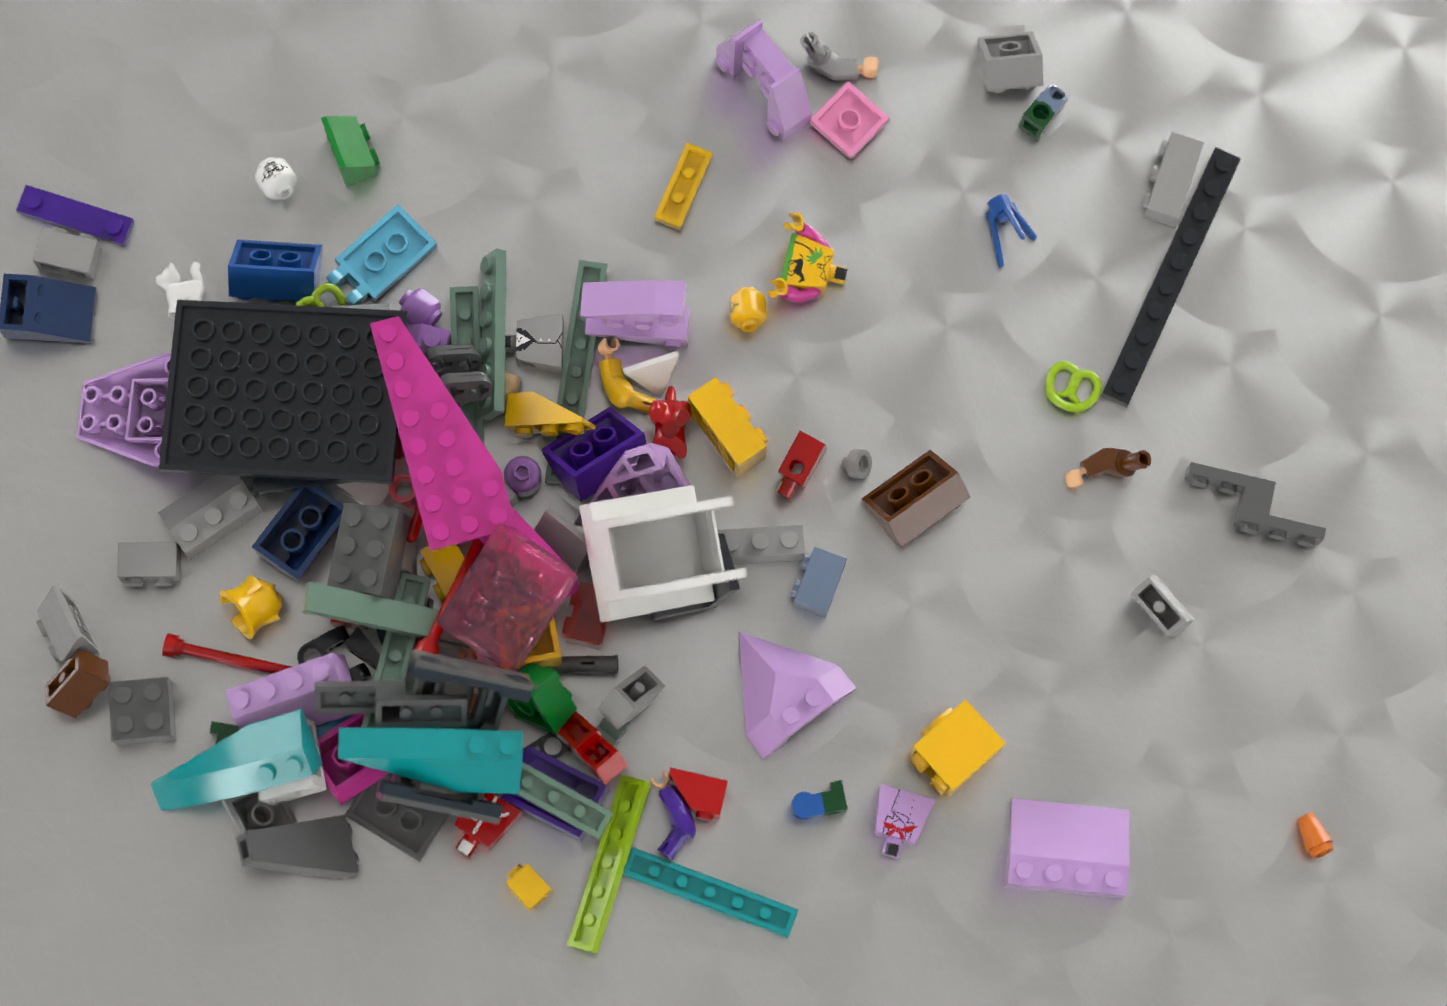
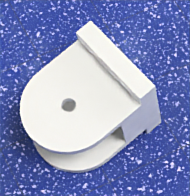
M694 485L579 505L600 622L715 601L712 584L747 577L746 568L724 570L713 510L733 506V496L697 502Z

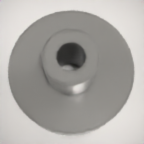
M853 449L847 457L842 459V467L847 470L850 477L864 479L870 474L872 468L871 455L867 450Z

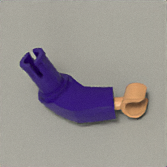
M662 771L666 778L663 784H657L653 776L651 781L653 786L660 790L658 795L669 815L672 830L657 850L673 861L686 840L694 838L696 826L686 801L675 785H669V776L665 771Z

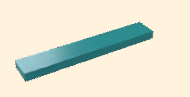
M631 847L622 876L785 938L789 937L798 913L796 908Z

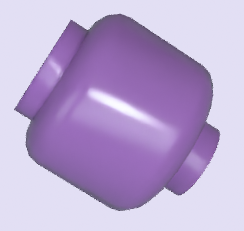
M419 288L414 292L408 290L399 301V304L402 306L400 311H408L409 313L408 324L435 326L442 316L440 301L423 288Z
M518 456L511 459L506 465L504 482L517 496H530L540 487L542 482L541 469L532 458Z

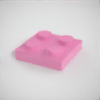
M849 81L810 119V124L850 160L889 122V117Z

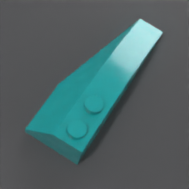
M339 728L338 759L443 787L455 792L519 794L523 731Z

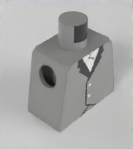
M563 314L517 321L516 335H505V352H516L517 366L555 374L562 373Z

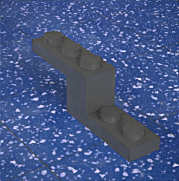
M1191 462L1186 468L1184 479L1191 481V484L1194 486L1206 488L1208 485L1219 487V491L1227 494L1240 492L1234 526L1241 527V531L1251 534H1257L1258 531L1268 533L1269 537L1275 540L1290 538L1298 540L1297 544L1305 547H1314L1324 540L1326 528L1269 515L1276 485L1275 481Z
M405 680L315 682V714L376 713V728L467 727V694L406 695Z

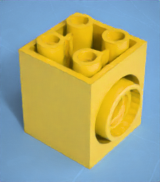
M965 699L954 710L951 707L946 709L921 732L922 738L913 745L909 753L912 758L909 761L920 774L925 772L932 779L929 784L940 796L944 793L949 798L995 757L1006 743Z

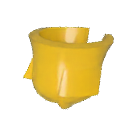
M249 575L238 587L221 590L219 594L221 604L233 602L239 609L240 613L233 617L230 622L248 639H253L262 626L280 620L277 614L280 612L283 603L282 596L275 590V584H269L264 580L256 579L252 575Z

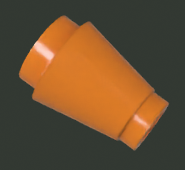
M1313 812L1297 819L1306 853L1310 854L1312 859L1320 858L1334 850L1332 845L1333 839Z

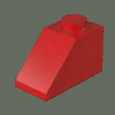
M670 767L669 778L686 801L690 811L696 813L695 818L709 822L713 821V817L719 819L728 781Z

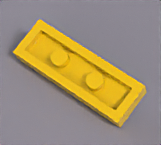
M688 142L686 143L654 216V221L681 231L711 162L713 152Z

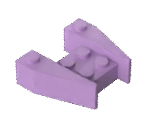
M759 19L743 27L717 46V58L715 59L719 67L724 72L728 71L732 77H735L743 70L750 77L755 76L760 83L759 88L761 92L769 99L768 122H766V125L774 136L779 135L785 141L810 123L812 112L798 66L793 68L762 29L763 22Z
M685 281L584 282L580 317L586 318L585 335L612 339L616 337L619 340L661 345L668 350H680L681 347H688L690 309L689 306H685L687 291Z

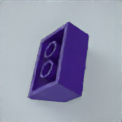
M611 406L588 420L596 425L595 430H584V434L579 435L566 433L541 449L542 454L564 489L580 502L597 491L625 451L647 444L645 433Z

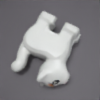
M193 262L191 265L192 280L180 283L179 272L172 263H170L169 267L164 268L160 275L156 276L157 285L166 291V299L169 303L168 316L171 319H175L177 300H205V284L203 275L200 272L201 265L199 262Z

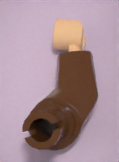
M1103 448L1081 461L1080 469L1066 473L1067 486L1070 488L1084 484L1081 476L1084 474L1089 479L1102 473L1118 477H1130L1136 470L1148 468L1147 466L1151 465V456L1145 450L1131 453L1124 449Z

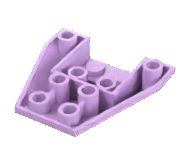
M162 353L83 382L76 438L147 465L159 467L171 353Z

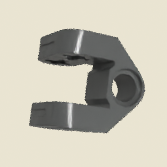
M470 344L434 346L425 352V357L459 408L463 407L465 402L481 401L492 394L493 386L488 375L484 372H473L481 364V358L475 346Z

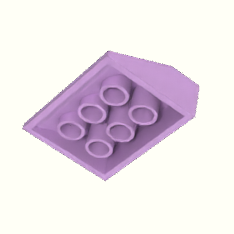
M1011 799L1004 887L1119 899L1127 896L1129 878V810Z

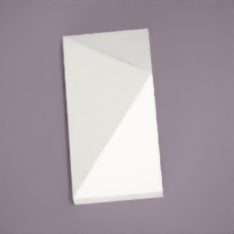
M678 351L623 368L624 378L632 385L661 398L679 365Z

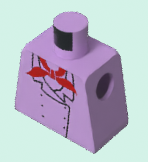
M880 785L877 797L874 835L885 838L881 854L898 859L903 843L911 846L915 845L935 803V799L887 785Z

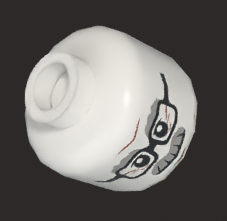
M270 157L263 160L257 167L255 180L269 199H286L293 194L297 185V176L284 159Z

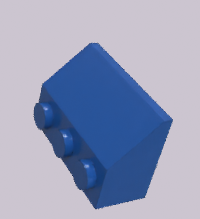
M237 239L228 264L229 297H238L242 300L258 298L272 302L280 300L298 302L304 297L311 296L313 291L319 286L322 245Z

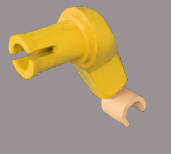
M614 337L608 346L607 339L604 338L598 345V351L605 357V360L600 361L602 386L609 400L620 409L628 406L649 415L650 406L648 405L655 398L633 390L631 383L624 378L621 360L613 358V353L620 346L619 340Z

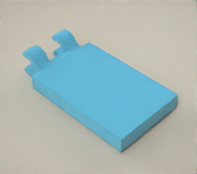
M397 204L335 258V263L339 267L326 277L327 283L334 284L340 288L347 280L355 288L346 296L348 305H362L368 296L375 302L437 247V243Z

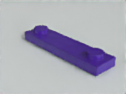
M25 185L16 208L18 214L78 233L89 234L97 239L123 247L126 245L134 224L133 218L29 185Z

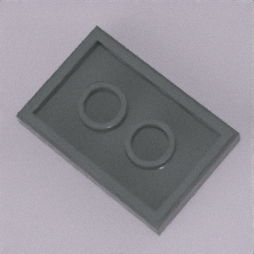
M388 773L381 779L391 781L392 774ZM379 780L358 793L345 813L346 817L418 862H421L451 815L382 801L376 797Z

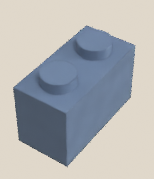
M814 547L812 554L806 553L800 568L805 571L801 581L796 579L790 596L795 597L793 606L826 618L847 558Z

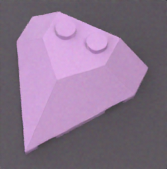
M649 443L625 451L588 503L691 485L670 449ZM581 513L577 516L574 523L582 524Z
M739 632L745 734L763 760L785 744L790 736L831 705L835 706L856 690V687L839 665Z

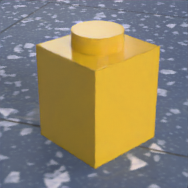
M528 863L524 867L518 864L507 874L509 880L506 882V885L530 912L552 893V889Z

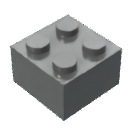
M168 677L109 683L111 741L121 746L176 740L173 682Z

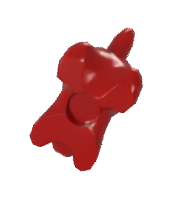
M669 386L665 394V400L656 399L649 408V416L655 426L652 443L668 447L674 457L677 455L679 459H684L687 455L684 428L692 416L691 406L687 401H678L675 388Z

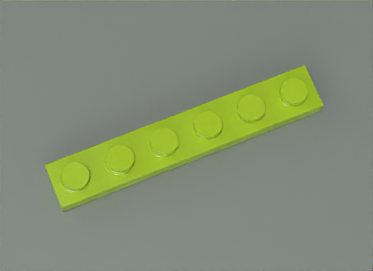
M625 775L620 776L610 808L613 815L602 833L567 943L568 946L598 954L651 783L646 780Z

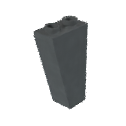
M346 814L250 830L236 837L242 867L335 879H347L358 873L359 859L357 853L353 850L351 841L352 828L347 822Z

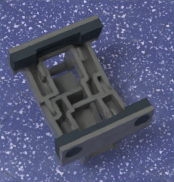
M412 649L407 665L412 678H415L411 695L467 694V727H461L462 729L498 730L507 699L529 703L534 687L528 674L488 666L483 662L474 663L446 657L441 653L437 655ZM478 687L472 713L469 714L474 688ZM424 727L427 729H439V727ZM392 774L391 781L379 779L376 797L382 801L499 824L503 806L495 802L483 800L484 793L455 792Z

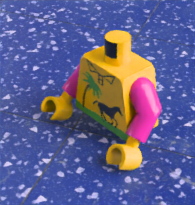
M788 213V216L793 218L794 223L786 222L783 224L785 230H795V233L791 234L781 278L769 281L770 284L776 286L777 290L769 291L768 295L771 298L781 296L786 300L800 304L816 299L819 295H824L828 281L844 285L848 268L832 265L834 250L831 249L830 244L816 230L804 222V218L800 213Z

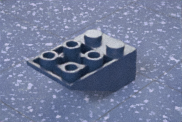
M4 273L0 303V333L4 338L91 343L96 287L35 275Z

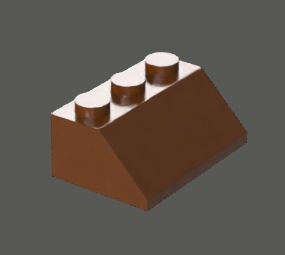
M930 449L861 499L887 535L902 547L914 540L924 530L936 524L952 510L960 507L971 496L959 472Z

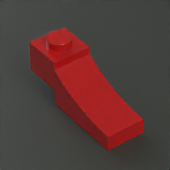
M577 711L572 714L558 733L555 734L586 765L589 771L605 785L628 766L620 752L605 740L598 729Z

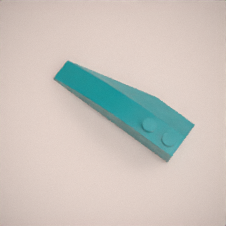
M299 709L247 724L236 733L194 756L188 762L179 765L154 780L150 785L162 811L229 799L310 777L315 774L323 762L303 710Z

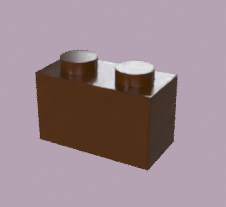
M77 649L45 685L46 706L77 718L85 709L87 710L92 705L95 697L109 686L111 677L109 675L108 661Z

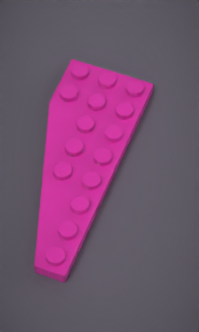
M397 316L370 323L430 551L516 529L500 468L400 317Z

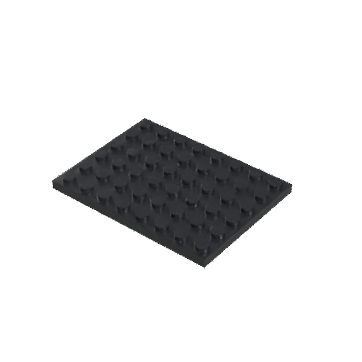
M177 300L159 470L172 473L393 484L398 427L370 323L399 316L408 330V311Z

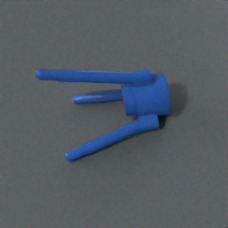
M1007 193L992 198L987 203L990 211L986 213L990 222L995 253L1000 268L1004 266L996 220L999 223L1010 221L1022 240L1026 236L1019 223L1033 240L1037 238V235L1018 211L1015 203L1011 202Z

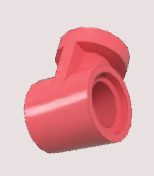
M406 474L397 475L394 477V483L389 484L390 496L398 507L406 508L414 513L417 499L411 476ZM402 486H410L412 491L409 496L400 497L397 495L398 489Z

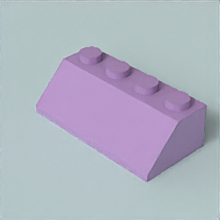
M330 653L226 690V695L233 719L240 729L247 724L299 709L303 710L305 718L315 721V727L351 714H315V682L352 681L345 655Z

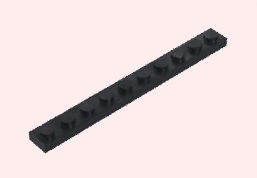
M1215 147L1101 394L1102 397L1126 408L1129 405L1239 165L1240 157Z

